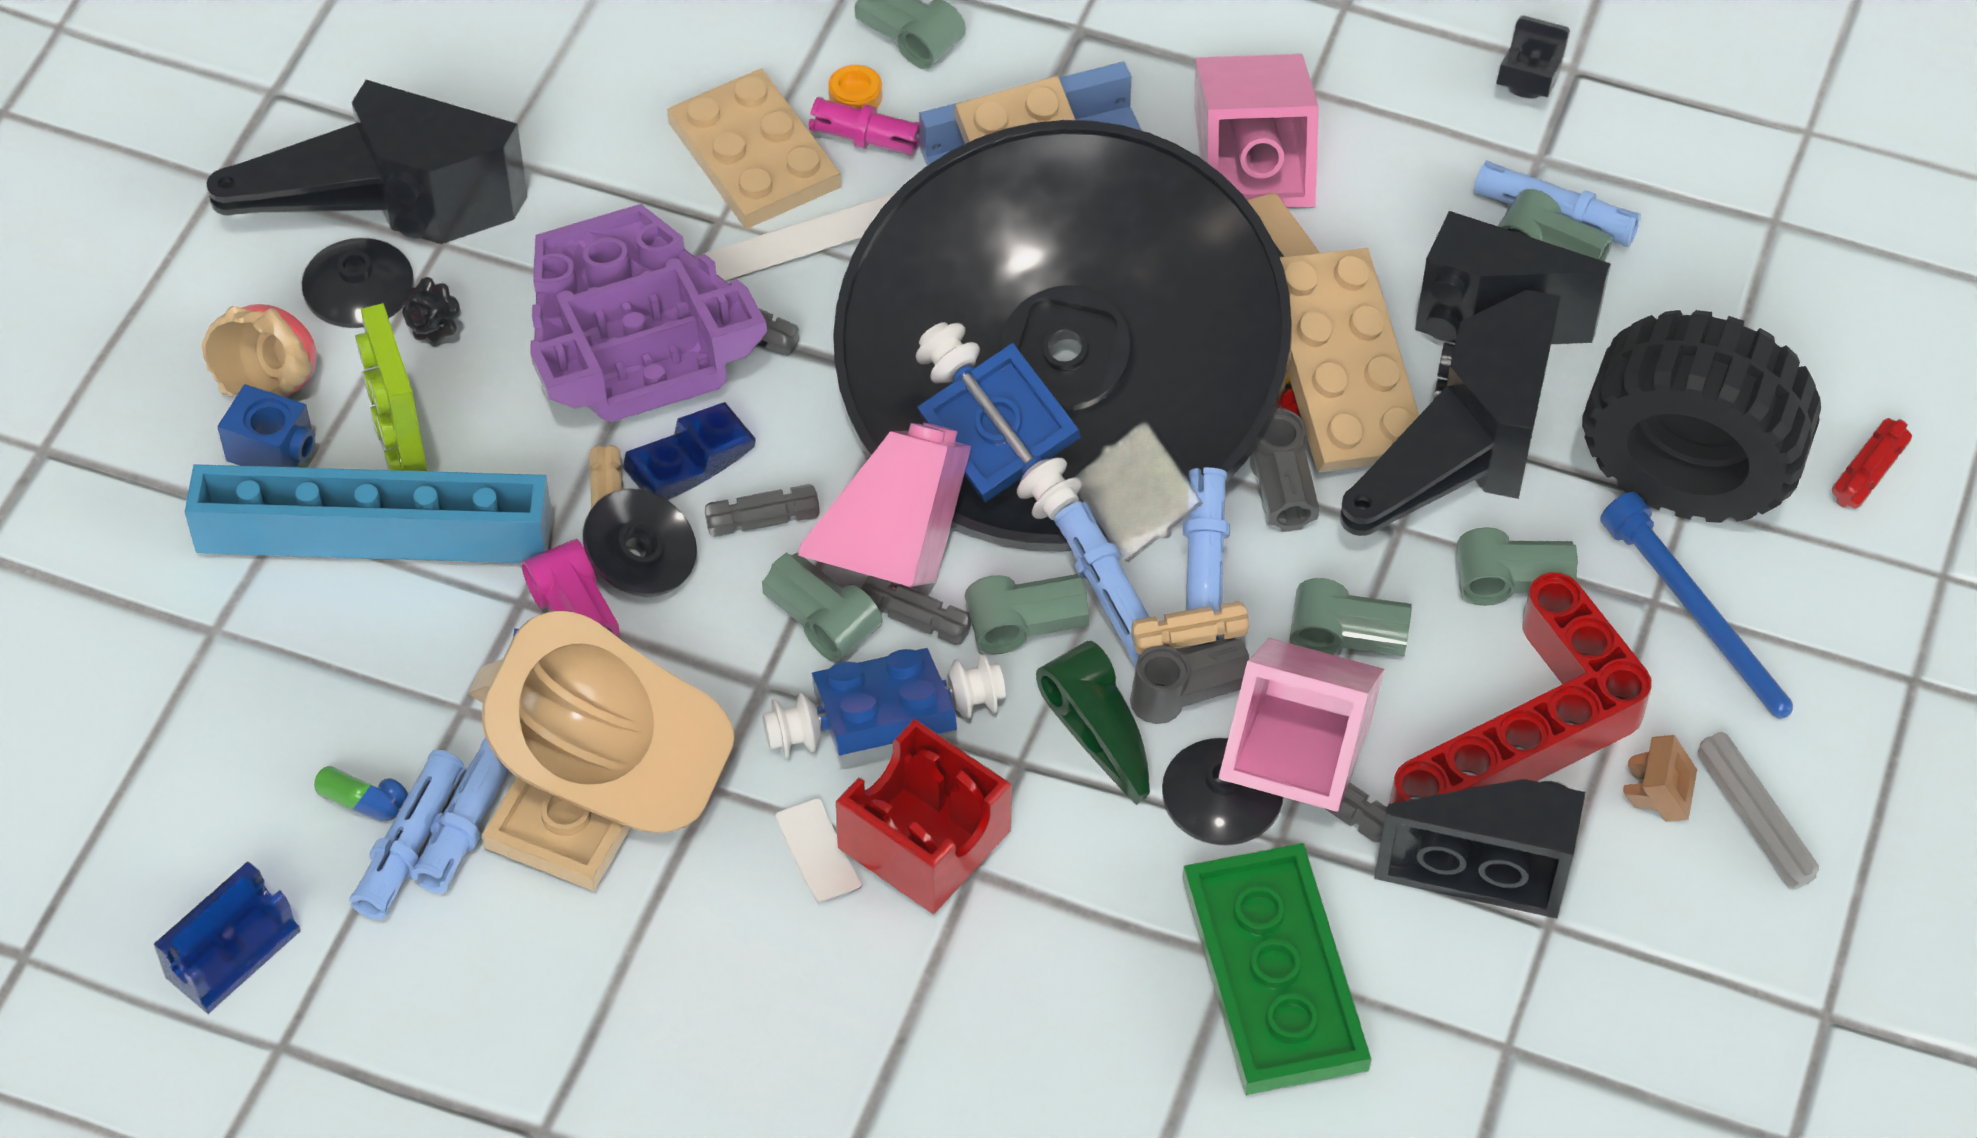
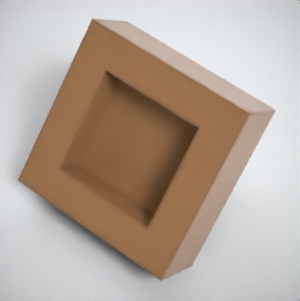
M1675 735L1652 737L1649 751L1634 755L1628 761V766L1637 779H1644V781L1638 784L1624 785L1623 793L1633 807L1658 810L1666 822L1689 820L1697 768Z

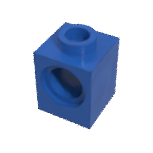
M247 384L243 385L217 426L226 461L239 466L297 467L299 463H304L308 460L315 445L316 436L311 427L306 404Z

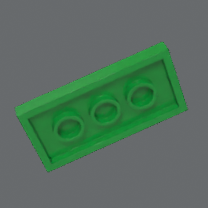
M1304 843L1184 865L1182 879L1245 1095L1369 1071L1371 1064L1370 1052Z

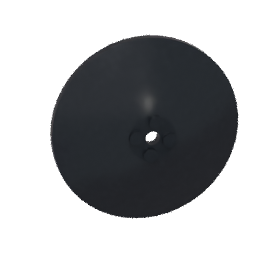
M1087 120L1035 122L1006 128L976 138L946 153L906 182L881 208L864 232L852 254L839 292L833 332L834 363L839 389L851 424L863 448L870 457L890 431H909L911 423L923 425L925 422L920 417L917 407L954 383H934L930 378L931 371L935 366L934 363L920 364L916 360V353L920 348L919 340L928 329L943 322L948 325L954 323L962 324L965 327V335L961 343L974 342L980 347V353L973 368H976L1013 343L1079 429L1081 438L1052 458H1063L1067 462V467L1062 474L1065 480L1070 478L1080 479L1082 487L1077 494L1079 501L1082 503L1087 501L1108 543L1115 544L1152 533L1189 513L1190 470L1199 468L1201 475H1204L1203 470L1206 467L1225 470L1227 472L1226 484L1245 464L1262 440L1276 413L1286 384L1292 345L1290 296L1284 268L1269 232L1244 195L1223 174L1202 158L1176 143L1131 127ZM1063 339L1075 340L1082 346L1081 352L1070 361H1059L1051 356V349L1058 341ZM963 477L951 528L971 537L1000 546L1030 551H1072L1054 520H1051L1049 517L1036 519L1032 515V509L1037 502L1034 497L1021 499L1017 495L1021 479L984 503L967 478Z

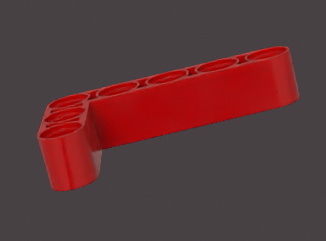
M1554 572L1542 574L1530 586L1522 621V630L1527 640L1562 685L1406 761L1397 769L1394 775L1389 804L1413 800L1409 796L1429 797L1519 779L1539 781L1631 735L1639 729L1650 696L1652 678L1644 665L1572 577ZM1614 696H1621V697H1623V698H1625V699H1619V698L1614 697ZM1564 721H1572V722L1577 723L1578 725H1576V724H1569V723L1564 722ZM1513 745L1523 746L1525 748H1528V750L1518 749L1513 747ZM1462 771H1472L1477 773L1478 775H1468L1466 773H1463Z

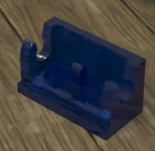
M249 861L242 865L154 943L165 978L207 1014L213 1011L301 932L299 925L294 921L291 906L286 896L280 890L272 896L264 885L265 881L261 872Z

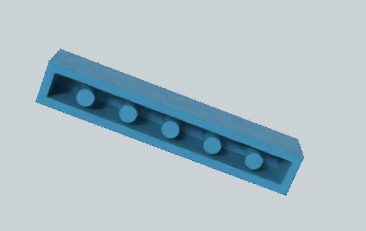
M193 464L184 511L195 552L206 554L521 563V561L549 549L552 524L547 476L536 474Z

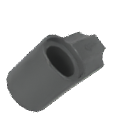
M1286 409L1276 410L1262 440L1250 455V468L1259 480L1269 525L1279 527L1281 531L1300 530L1309 522L1317 520L1319 516V505L1304 447L1305 425L1297 414Z
M1222 638L1181 651L1167 646H1154L1143 651L1137 660L1130 695L1132 710L1139 718L1146 722L1154 724L1168 723L1176 719L1184 706L1241 690L1247 661L1249 660V653L1243 641L1236 638Z

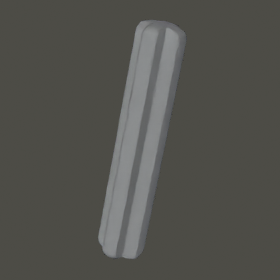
M1718 732L1713 736L1705 738L1700 743L1698 756L1786 884L1793 889H1797L1812 882L1819 871L1818 863L1731 738L1724 732Z

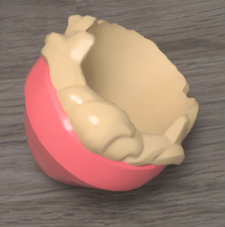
M254 304L241 308L238 306L229 307L225 314L219 316L209 326L201 345L208 371L212 372L214 380L218 382L219 391L229 397L237 396L244 384L283 397L291 396L309 381L316 364V347L309 331L293 315L272 305Z

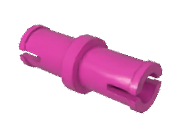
M817 97L813 103L810 115L816 117L809 120L810 131H819L854 140V146L867 149L870 144L905 153L911 157H914L920 143L919 138L916 137L919 134V122H911L877 113V108L870 105H864L860 109L825 100L822 97Z

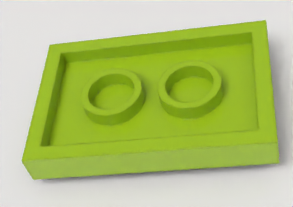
M384 303L362 308L360 310L365 333L355 335V340L363 368H372L362 371L370 403L375 405L370 407V413L378 440H383L385 449H388L384 450L388 470L427 471L413 391Z

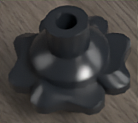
M425 277L420 280L416 287L406 289V302L402 314L406 325L412 329L415 339H426L431 346L440 345L445 336H452L456 333L457 326L453 319L459 316L460 305L455 297L450 296L449 288L445 283L435 285L432 278Z

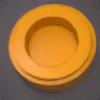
M848 65L836 70L829 79V101L860 109L864 105L876 108L880 106L882 101V81L873 69L863 65Z

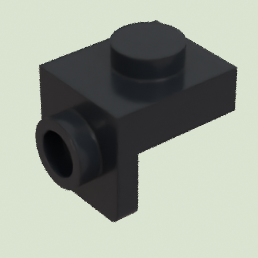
M1524 15L1520 16L1516 22L1511 46L1500 64L1496 84L1509 87L1508 90L1519 97L1533 99L1543 96L1548 98L1560 74L1570 29L1567 26Z

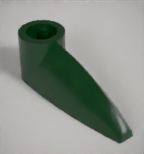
M1086 641L1039 667L1036 671V681L1040 693L1048 706L1094 761L1136 805L1150 794L1145 747L1136 721L1116 686L1115 671L1105 651L1095 642Z

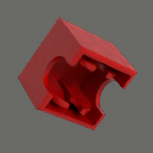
M913 719L893 740V753L890 762L880 778L866 790L865 781L857 778L835 801L837 847L934 915L1011 831L1012 784L916 719Z

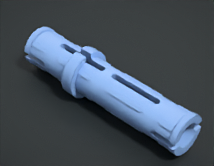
M1488 160L1484 162L1478 173L1474 186L1475 194L1512 205L1519 192L1525 189L1543 191L1557 202L1561 209V214L1614 236L1613 242L1630 247L1639 228L1640 213L1607 204L1596 199L1595 193L1586 190L1581 194L1532 176L1509 170Z
M1206 467L1203 470L1204 475H1201V470L1195 468L1189 471V520L1183 522V536L1188 538L1186 610L1211 606L1213 611L1219 610V604H1222L1224 539L1230 536V523L1224 521L1225 480L1227 479V472L1218 468ZM1216 635V640L1222 639L1221 635Z
M1087 501L1073 503L1062 509L1054 517V522L1067 540L1077 560L1074 564L1076 571L1080 577L1087 578L1136 669L1137 660L1141 654L1136 652L1131 638L1132 622L1136 619L1147 618L1149 615L1119 563L1121 554L1115 543H1108Z
M486 736L456 789L449 806L444 813H438L430 826L432 836L422 856H420L411 871L412 879L419 880L417 884L434 893L446 892L462 857H464L467 850L472 851L479 841L480 832L478 829L507 777L509 770L496 757Z
M433 750L429 754L421 774L405 799L386 836L374 843L370 851L372 861L356 890L349 898V901L352 902L351 906L358 913L375 920H381L386 917L388 909L405 878L411 877V871L419 860L418 854L431 832L430 826L437 814L442 812L459 779L466 771V768H463L464 763L457 756L444 750Z

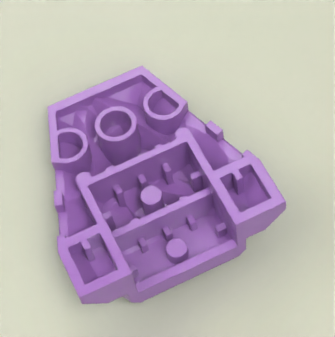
M642 204L535 235L533 282L536 292V304L532 305V320L535 331L534 340L531 341L530 354L532 364L550 400L574 409L587 406L600 418L609 422L635 416L652 409L720 389L727 381L725 363L747 357L767 333L766 321L748 288L737 279L731 281L730 284L716 274L715 262L706 254H702L697 258L685 249L683 236Z

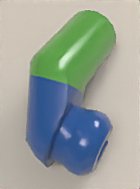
M326 766L321 769L314 781L315 791L319 795L381 822L396 818L399 809L408 796L405 787L395 779H384L379 783L378 787H375L332 766Z

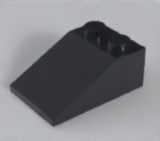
M1449 211L1426 258L1415 330L1431 335L1441 341L1455 343L1461 321L1522 291L1532 290L1561 296L1551 344L1592 343L1596 335L1611 263Z
M1519 779L1388 804L1374 879L1557 919L1575 852L1586 792L1569 789L1565 785L1554 781L1537 782Z

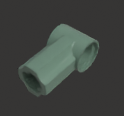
M858 0L854 5L856 19L896 41L901 54L910 63L921 69H928L935 64L966 32L965 22L961 14L955 7L943 0H932L928 5L920 0Z
M1525 189L1519 192L1498 227L1602 261L1606 260L1614 237L1561 214V209L1557 202L1548 194L1536 189Z
M1489 527L1467 531L1457 541L1462 597L1472 604L1483 606L1495 605L1504 602L1513 593H1529L1533 581L1540 575L1550 572L1565 574L1577 582L1578 556L1577 547L1573 544V541H1509V536L1505 532Z
M786 552L778 558L762 581L763 594L803 626L810 643L829 661H840L882 626L881 613L868 594L852 584L842 588L805 557L798 556V552L793 555H789Z
M1078 574L1022 584H1015V581L1007 576H988L972 583L966 589L964 595L978 648L988 654H1004L1021 647L1028 640L1029 636L1089 626L1090 614L1087 593L1083 579Z
M1326 578L1308 579L1300 583L1296 589L1290 643L1331 655L1338 653L1341 648L1405 657L1412 604L1349 595L1348 590L1342 584Z

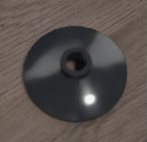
M352 238L336 242L316 254L308 263L303 273L301 284L305 303L318 318L339 327L362 328L364 325L360 309L384 303L388 319L405 306V291L414 286V276L409 260L395 246L372 238Z
M622 489L611 492L596 502L584 522L583 545L589 562L607 583L620 591L641 597L664 595L678 588L687 579L694 567L697 546L694 532L688 520L676 506L655 493L640 489ZM627 546L635 548L640 553V556L633 554Z
M1228 738L1206 739L1184 748L1168 765L1162 783L1163 803L1171 820L1189 836L1215 845L1241 844L1262 835L1278 818L1284 798L1235 783L1221 784L1215 780L1219 778Z

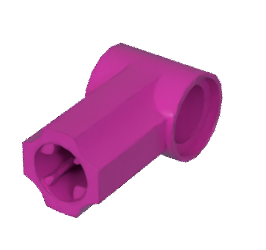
M577 538L521 561L526 584L540 609L547 607L549 612L567 611L581 614L598 622L618 637L620 635L619 624L597 587L594 569L588 560L584 547Z

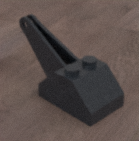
M365 80L351 102L355 119L354 124L239 164L221 168L213 172L208 177L206 183L211 206L214 211L221 215L261 212L382 210L391 230L398 231L409 238H421L438 244H444L514 220L528 197L518 123L370 80Z
M1525 290L1460 322L1455 345L1444 343L1437 377L1448 380L1438 378L1433 401L1377 462L1344 494L1340 522L1347 532L1356 536L1373 534L1396 520L1473 481H1476L1486 493L1519 499L1561 296Z

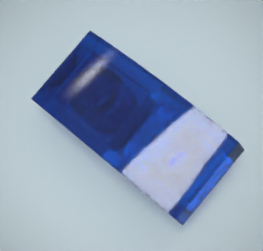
M723 402L677 418L674 435L626 451L623 468L640 490L655 493L669 500L698 486L732 465L755 447L756 438L727 403Z

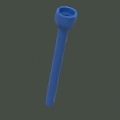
M1628 492L1610 503L1601 514L1600 522L1615 540H1623L1627 545H1635L1769 712L1779 719L1788 717L1793 711L1791 699L1652 530L1654 522L1650 518L1652 510L1637 492Z

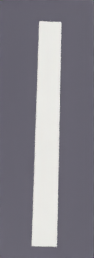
M895 193L703 254H706L715 262L716 274L725 281L862 238L870 223Z

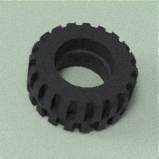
M1681 310L1665 311L1658 316V319L1650 315L1621 330L1612 339L1610 347L1606 349L1582 417V427L1585 432L1584 438L1591 456L1597 457L1598 467L1607 478H1616L1618 488L1625 493L1637 492L1648 506L1656 510H1660L1663 507L1675 511V516L1689 520L1693 516L1705 517L1706 522L1722 523L1727 517H1733L1736 522L1748 520L1756 516L1758 512L1762 515L1789 498L1796 490L1802 476L1820 421L1819 415L1821 412L1820 396L1807 367H1799L1800 360L1797 354L1787 345L1783 347L1777 345L1772 334L1761 328L1754 331L1744 326L1745 321L1731 316L1724 320L1712 317V312L1695 310L1691 315H1683Z

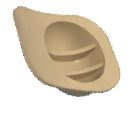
M547 612L535 616L524 623L513 637L503 659L481 667L468 692V695L483 703L482 724L486 739L496 757L510 772L537 789L551 793L581 808L641 832H673L695 821L705 809L734 743L733 726L727 714L710 696L661 668L598 622L574 612Z

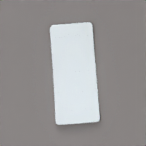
M819 798L776 813L777 822L789 849L817 902H823L862 887V882L847 855L837 847V835Z

